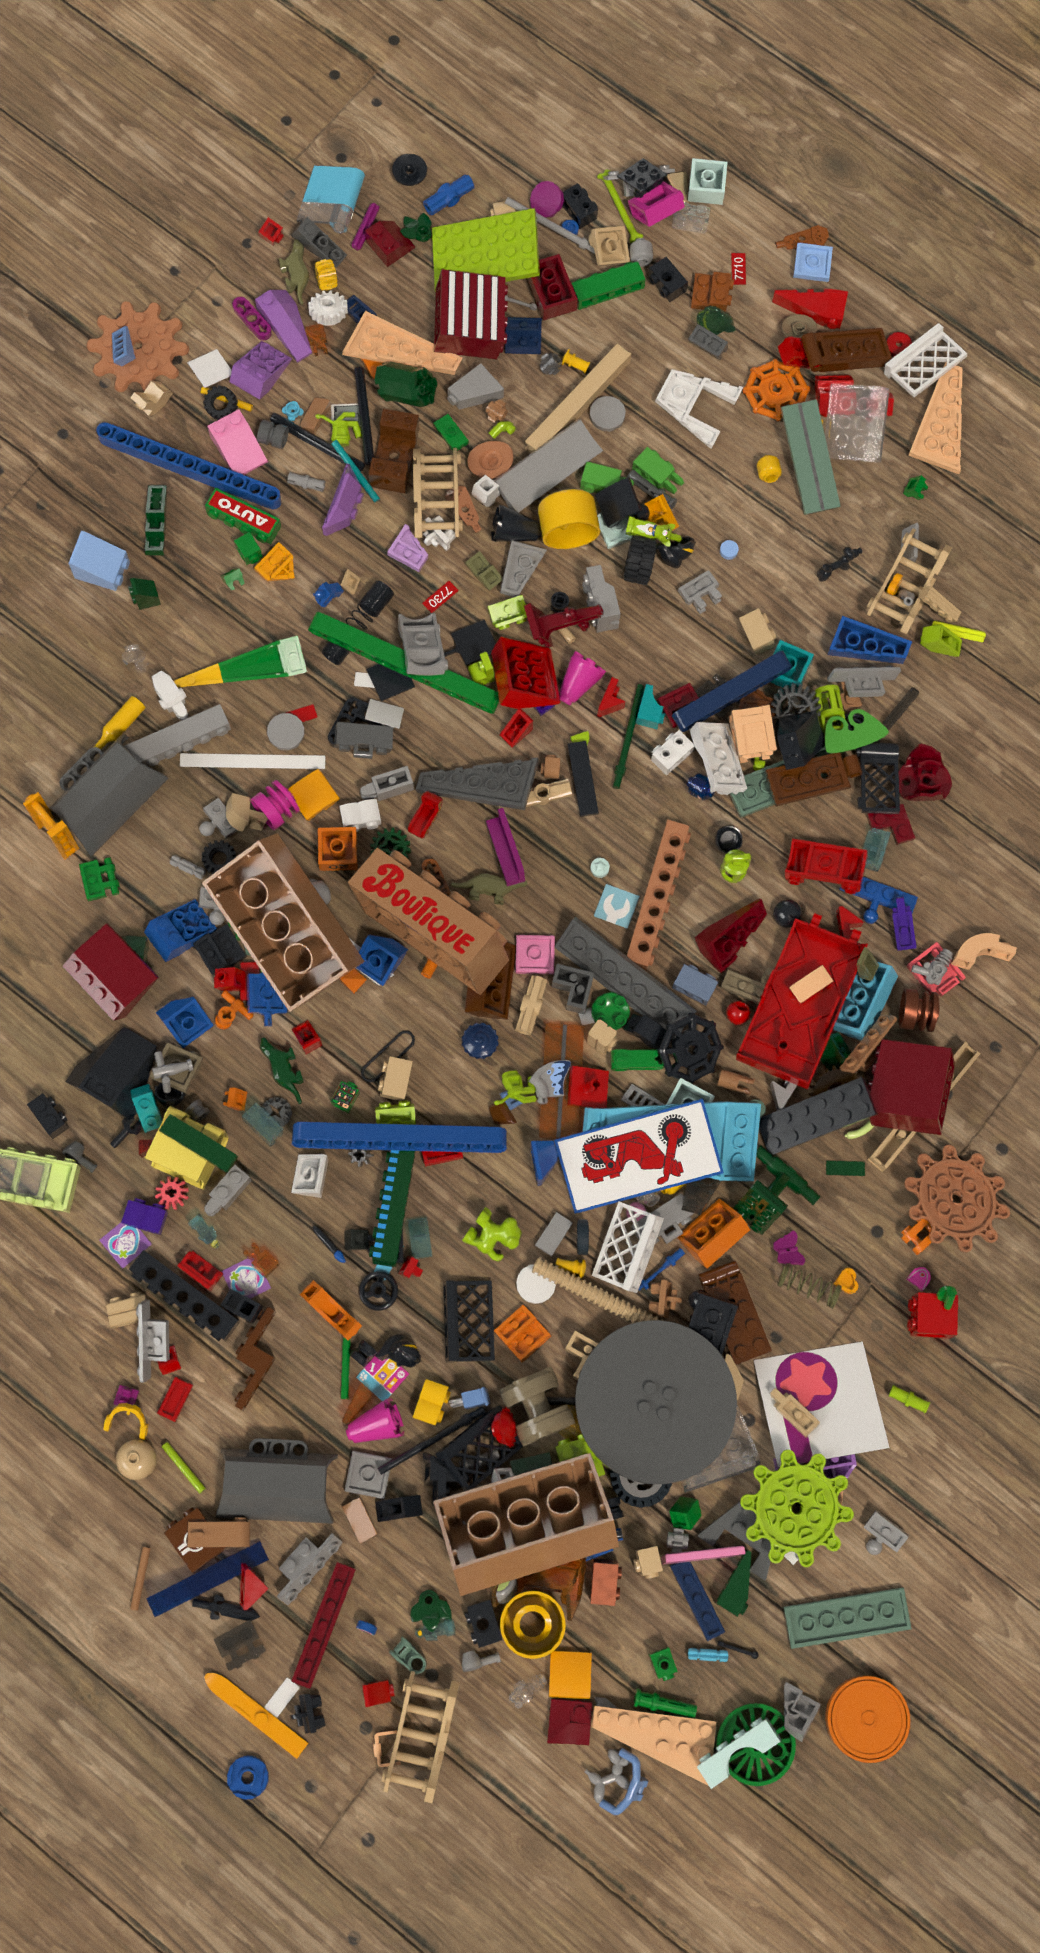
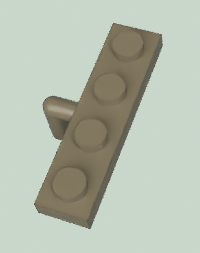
M767 968L760 982L728 970L720 989L759 1004L772 969Z

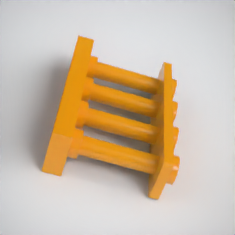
M39 792L31 794L25 799L23 805L38 829L45 826L48 830L47 834L64 860L80 849L67 825L62 820L59 823L53 820L54 817Z

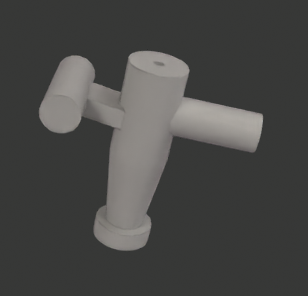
M162 1052L154 1053L157 1067L152 1068L154 1079L163 1078L162 1084L165 1093L171 1091L168 1076L186 1070L193 1071L191 1059H188L187 1062L165 1065Z

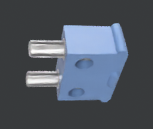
M485 1387L461 1393L462 1398L449 1401L451 1403L450 1407L464 1406L465 1409L491 1404L488 1389Z

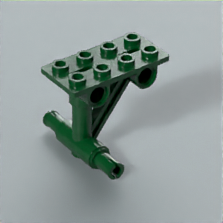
M761 1145L757 1149L756 1157L766 1165V1170L776 1178L768 1188L757 1180L733 1209L743 1217L754 1232L763 1235L788 1207L778 1197L786 1187L796 1195H802L811 1205H814L821 1196L808 1186V1181L803 1179L792 1167L788 1166L778 1156L771 1155Z

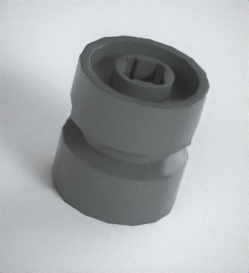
M263 419L258 430L257 442L265 445L271 443L272 447L283 450L287 442L289 427L281 424L275 426L274 422Z

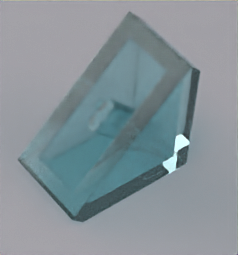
M427 1217L408 1220L412 1256L415 1259L432 1257Z

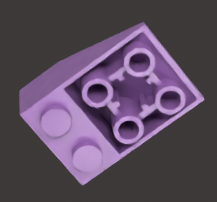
M261 341L233 365L230 383L260 400L270 391L292 358Z

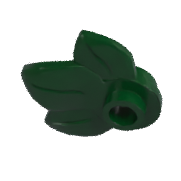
M422 213L418 220L407 216L404 217L403 223L405 228L400 230L404 237L417 239L420 242H427L431 239L432 232L430 228L432 222L425 213Z
M425 1590L420 1594L419 1602L412 1607L410 1616L412 1622L422 1620L424 1627L430 1632H434L440 1618L451 1619L452 1613L449 1604L439 1599L436 1592ZM426 1597H432L433 1602L431 1604H426Z

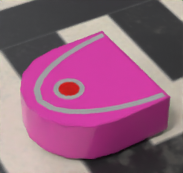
M918 1267L909 1274L906 1280L923 1291L930 1282L931 1275L926 1268Z

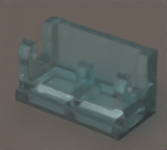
M876 828L868 831L863 850L868 852L866 869L879 871L891 832Z
M257 1103L242 1115L243 1121L270 1147L283 1134L284 1129Z

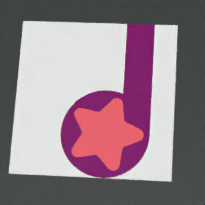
M863 1342L753 1360L778 1467L781 1466L780 1455L786 1449L792 1450L795 1453L796 1460L800 1464L810 1462L811 1457L817 1453L822 1454L825 1459L889 1448ZM775 1388L782 1395L785 1393L791 1394L820 1422L807 1438L774 1407L776 1401L770 1396V1393Z

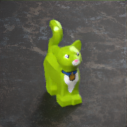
M629 517L626 535L657 539L668 547L671 545L670 540L677 542L682 540L681 535L672 533L675 524L657 525L654 522Z

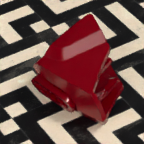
M922 743L918 744L908 755L905 764L899 770V794L901 797L908 801L944 800L951 790V776L944 766L941 752L932 746ZM903 781H907L910 784L904 785Z

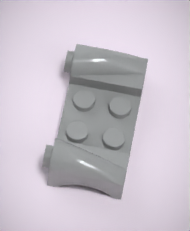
M431 613L429 616L417 620L409 619L403 614H398V630L403 642L407 674L423 676L443 675L448 670V661L444 656L440 638V624H437L436 614Z

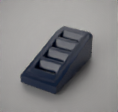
M355 295L347 300V314L357 324L365 311L377 316L371 308Z

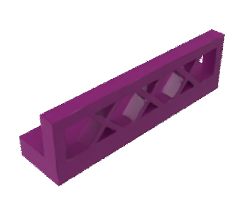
M500 808L498 809V817L486 820V825L506 885L511 886L525 882V873L504 809Z

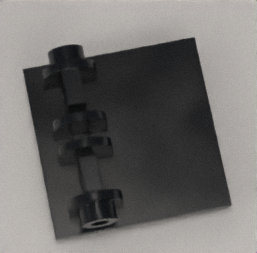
M642 158L617 175V177L635 189L633 194L636 198H642L646 192L649 193L656 186L662 184L667 173Z

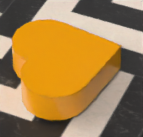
M899 573L894 575L888 586L887 594L894 596L897 593L903 575Z
M851 1268L844 1269L833 1284L835 1286L841 1285V1290L847 1294L855 1293L858 1290V1283L855 1280L856 1272Z

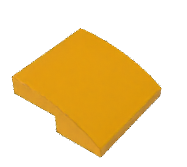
M320 769L308 774L288 789L307 821H310L323 809L327 810L340 799Z
M553 1651L550 1653L549 1697L590 1699L592 1653Z

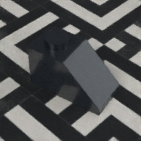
M420 1495L375 1502L378 1522L423 1515Z

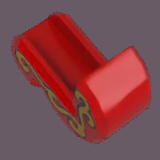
M430 791L423 793L422 803L407 829L409 833L421 839L425 838L429 833V829L436 820L443 804L442 797Z

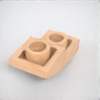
M822 965L789 988L798 1001L802 1003L834 980Z

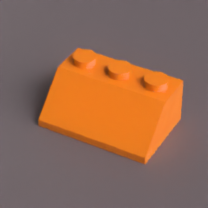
M719 1198L682 1231L683 1234L678 1236L677 1239L699 1263L708 1269L747 1234L750 1228L737 1211Z

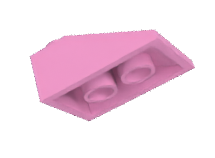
M240 410L207 426L210 438L230 470L245 475L268 462Z

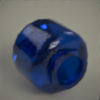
M698 773L694 777L691 776L687 782L689 794L699 800L710 799L715 793L710 792L708 776L702 773Z

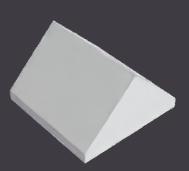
M298 1155L291 1193L322 1198L328 1166L327 1155Z

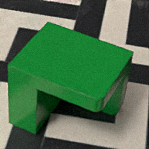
M681 1496L669 1510L674 1528L691 1530L702 1516L698 1499Z

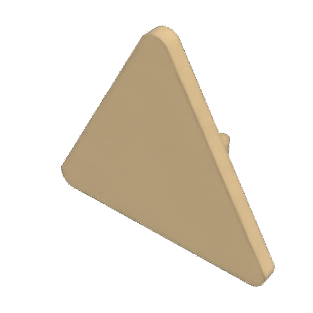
M687 173L668 174L669 185L683 193L684 206L688 207Z

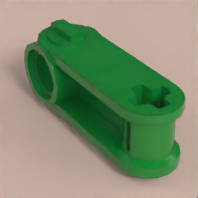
M611 1050V1071L661 1070L664 1068L663 1062L658 1064V1061H655L658 1056L662 1060L657 1050Z

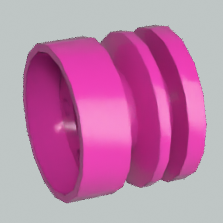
M277 780L271 782L274 790L270 786L265 787L269 796L266 797L263 793L259 792L250 799L254 809L266 815V824L274 831L284 824L281 814L291 818L293 817L291 811L295 814L300 811L293 795Z

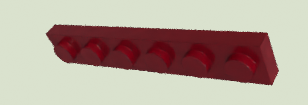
M339 1562L336 1563L291 1682L311 1689L356 1569Z

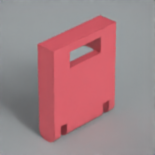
M936 942L908 963L906 967L910 972L913 965L923 967L919 962L929 953L935 958L943 948ZM950 960L949 967H947L948 970L942 977L939 985L928 984L926 976L911 972L923 988L929 992V995L932 992H937L941 997L960 983L956 976L961 981L966 978L957 966L951 965L952 960Z

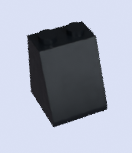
M817 710L780 718L777 738L786 770L805 766L825 746Z

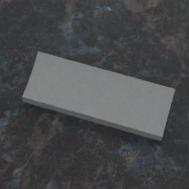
M578 419L503 473L494 482L499 485L498 490L508 507L519 513L603 450L588 432L581 419Z

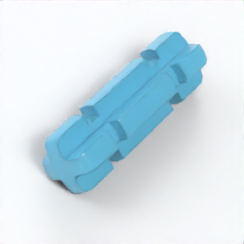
M689 1648L688 1659L697 1660L698 1658L704 1661L719 1660V1662H727L728 1651Z

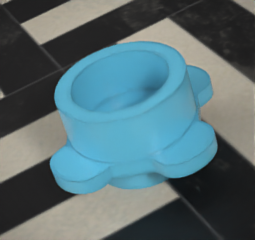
M296 401L289 402L282 408L283 414L288 416L289 421H295L296 417L302 416L304 413Z

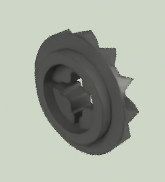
M273 1097L266 1100L261 1106L260 1115L267 1126L280 1128L285 1126L291 1119L292 1109L290 1104L283 1098ZM271 1106L275 1107V1109L281 1108L279 1111L281 1119L276 1115L271 1116L273 1113Z

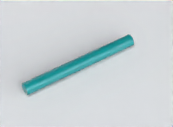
M338 440L333 441L331 445L345 464H350L359 483L374 503L379 501L380 497Z

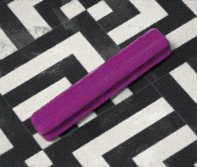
M376 203L370 204L352 242V248L356 251L362 248L366 240L365 230L372 226L380 207Z

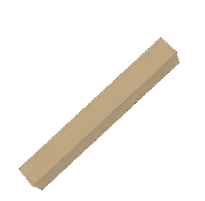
M616 344L525 441L527 444L525 450L531 454L574 423L628 366L631 361V353Z
M966 1041L953 1055L955 1069L951 1089L980 1055L978 1051L976 1052L968 1046ZM892 1129L867 1160L883 1172L916 1132Z

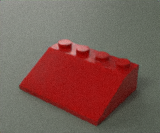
M500 637L492 650L500 705L515 709L558 705L560 703V696L551 649Z

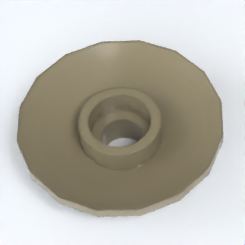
M791 315L783 321L782 332L787 337L801 338L806 333H816L817 324L806 315Z

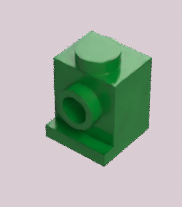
M669 1647L649 1654L658 1679L662 1678L663 1681L675 1677L674 1673L678 1671ZM663 1661H666L668 1663L667 1669L661 1668V1663Z

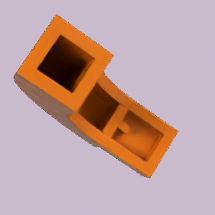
M314 1280L300 1294L315 1311L348 1341L362 1327L355 1318L345 1311Z

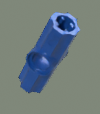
M465 174L451 184H443L437 193L423 201L426 212L429 215H434L446 206L452 207L456 205L460 197L474 189L471 177Z

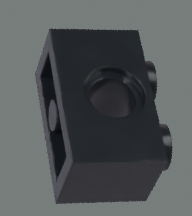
M664 257L649 268L648 279L650 283L655 285L659 289L661 296L669 302H672L687 291L688 281L667 257Z
M491 1600L468 1606V1611L464 1612L467 1624L472 1623L474 1632L470 1633L473 1644H478L480 1648L502 1641ZM480 1618L488 1620L489 1626L487 1629H478L477 1621Z

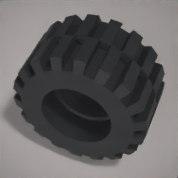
M636 535L631 538L623 575L624 581L642 585L648 584L657 547L655 539Z

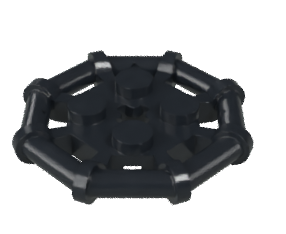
M693 1012L688 1013L687 1016L672 1024L668 1023L661 1045L657 1048V1053L660 1054L667 1077H674L679 1080L682 1078L693 1084L694 1081L710 1073L713 1074L720 1052L724 1049L716 1029V1023L713 1020L709 1021L699 1017ZM688 1024L689 1029L683 1032H680L678 1030L679 1028ZM696 1024L704 1027L702 1032L696 1030ZM673 1034H674V1035L676 1036V1038H674V1039L672 1040V1048H671V1047H668V1046H669V1043H670V1041H671V1038H672V1036H673ZM709 1034L711 1036L713 1044H710V1041L708 1039ZM690 1045L695 1046V1048L692 1049L693 1053L688 1052V1048ZM712 1050L713 1052L711 1054L709 1062H707V1054L710 1053ZM668 1054H673L674 1064H671ZM681 1066L687 1068L686 1074L678 1071ZM700 1066H703V1067H704V1068H702L701 1070H699V1071H697V1072H695V1070H694V1069H696V1068H698V1067H700Z

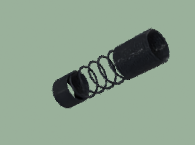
M376 580L357 604L358 610L351 612L353 618H346V624H348V619H352L360 627L368 630L366 625L355 619L353 612L361 613L366 620L373 623V619L368 615L378 617L393 598V590L382 581ZM359 606H360V607L362 608V610L365 611L367 614L361 612L360 609H359ZM329 641L322 650V654L335 665H341L351 652Z

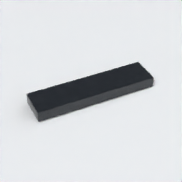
M586 741L568 743L580 817L597 815L599 811Z

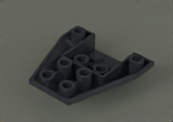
M123 1027L77 1064L65 1082L102 1102L122 1117L126 1118L131 1115L135 1117L137 1111L132 1101L131 1090L148 1084L157 1046Z

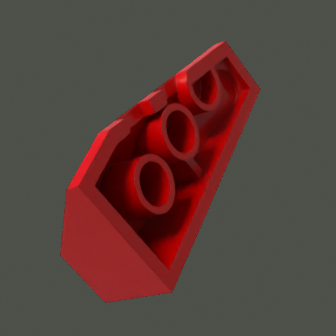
M808 289L807 292L799 293L797 290H775L772 303L795 314L806 315L821 326L830 329H840L848 291L824 289V292H814V289Z

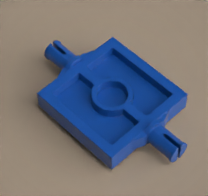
M263 972L247 975L248 1013L264 1015V1026L271 1027L272 1015L286 1014L287 1008Z

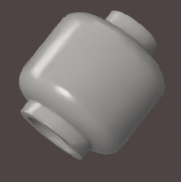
M644 238L636 239L630 245L631 261H638L640 267L649 265L653 260L652 243Z

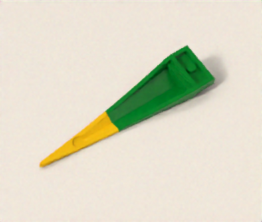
M296 635L276 640L174 680V683L177 687L289 677L305 673L307 669L299 638Z

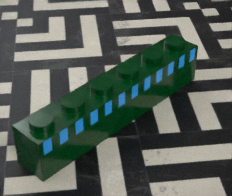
M387 1151L386 1163H389L388 1170H384L382 1182H385V1188L380 1190L379 1200L382 1201L381 1208H377L376 1219L379 1222L378 1227L374 1226L372 1236L376 1240L375 1245H371L369 1253L373 1264L396 1267L415 1151Z

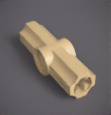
M568 779L550 784L541 783L531 788L526 807L537 804L546 805L550 801L572 796ZM544 791L548 795L546 797H540L538 796V793Z
M531 976L515 1029V1031L521 1034L531 1035L533 1032L536 1017L539 1016L542 997L547 984V980L543 977Z

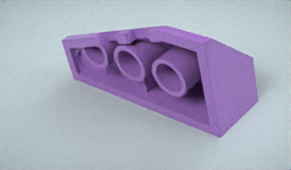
M269 290L255 299L257 311L269 323L272 331L297 363L312 354L296 302L286 290Z

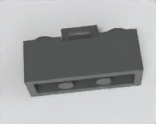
M337 722L335 726L334 748H339L341 752H349L351 749L353 750L354 758L372 759L373 751L377 755H387L393 748V727ZM358 748L368 749V751H360Z

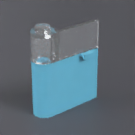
M314 166L297 221L302 222L308 217L314 223L330 224L336 233L342 234L347 232L365 177L364 172L358 168Z

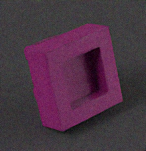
M119 1385L113 1404L117 1406L120 1403L135 1405L140 1391Z

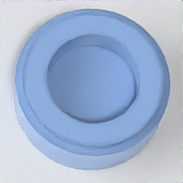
M732 540L724 541L720 547L721 556L727 560L734 559L739 550L737 543Z

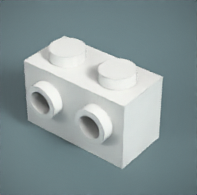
M680 730L675 734L672 732L665 739L666 742L662 746L659 744L652 751L651 761L666 776L694 751V744Z

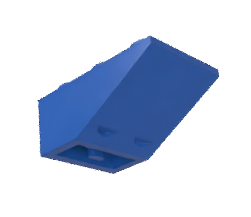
M196 899L151 920L144 931L165 962L181 955L193 947L195 941L217 930L215 925L210 922L204 910L198 907L199 903Z

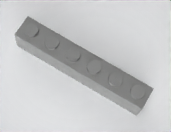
M219 704L124 747L140 763L152 767L165 758L171 759L181 751L191 750L197 744H205L213 737L223 736L231 728Z

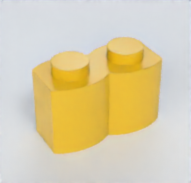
M426 1379L412 1418L435 1426L437 1422L441 1423L444 1411L441 1410L443 1403L447 1404L451 1392L448 1391L449 1387Z

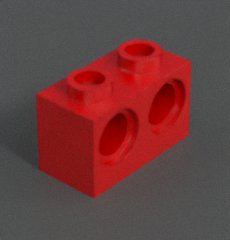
M790 336L777 346L784 366L810 369L801 338Z

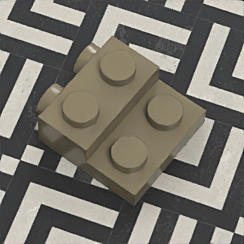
M167 1043L162 1051L165 1065L187 1062L188 1059H191L193 1071L186 1070L168 1076L172 1088L186 1093L203 1064V1057L197 1052L184 1050L178 1044L172 1045ZM153 1072L150 1074L151 1079L162 1083L163 1078L154 1079Z

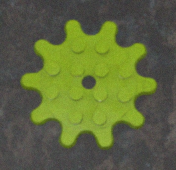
M786 1449L780 1455L781 1466L778 1470L770 1471L764 1465L755 1467L753 1474L760 1483V1490L753 1495L745 1494L740 1499L741 1507L753 1511L756 1515L755 1523L746 1530V1537L753 1542L761 1538L768 1539L771 1544L768 1558L772 1563H780L786 1553L795 1552L798 1555L799 1563L804 1567H810L814 1562L813 1551L817 1546L823 1545L830 1551H837L840 1548L841 1541L834 1533L835 1525L839 1522H850L854 1517L853 1510L850 1507L842 1506L838 1501V1495L847 1488L848 1480L843 1475H838L831 1479L827 1478L823 1472L826 1459L822 1454H814L808 1464L800 1465L796 1460L795 1453L792 1450ZM799 1502L801 1510L795 1514L792 1512L791 1505Z

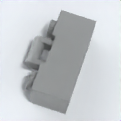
M679 1194L651 1212V1214L664 1218L655 1244L660 1241L658 1239L660 1236L668 1244L683 1234L678 1226L680 1223L684 1226L692 1221L691 1216H693L694 1212L682 1194ZM647 1216L637 1221L639 1227L645 1225ZM634 1224L631 1226L632 1230L636 1229ZM673 1226L675 1230L666 1235L664 1231Z

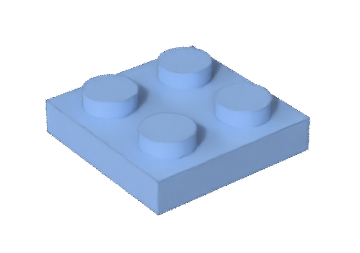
M797 243L793 278L828 282L833 247Z

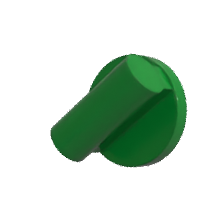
M943 1286L937 1292V1298L944 1302V1308L947 1310L952 1308L957 1294L956 1288L953 1286Z

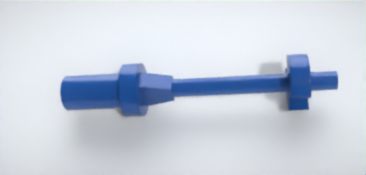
M679 1248L671 1256L668 1255L665 1258L667 1261L645 1281L642 1279L638 1290L640 1291L642 1288L647 1290L649 1288L648 1283L670 1265L674 1267L676 1265L675 1262L685 1255L684 1251Z

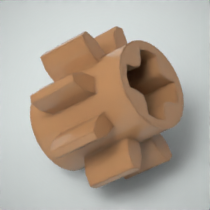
M500 399L495 402L491 401L486 408L488 419L494 423L496 421H503L508 413L505 407L506 403Z

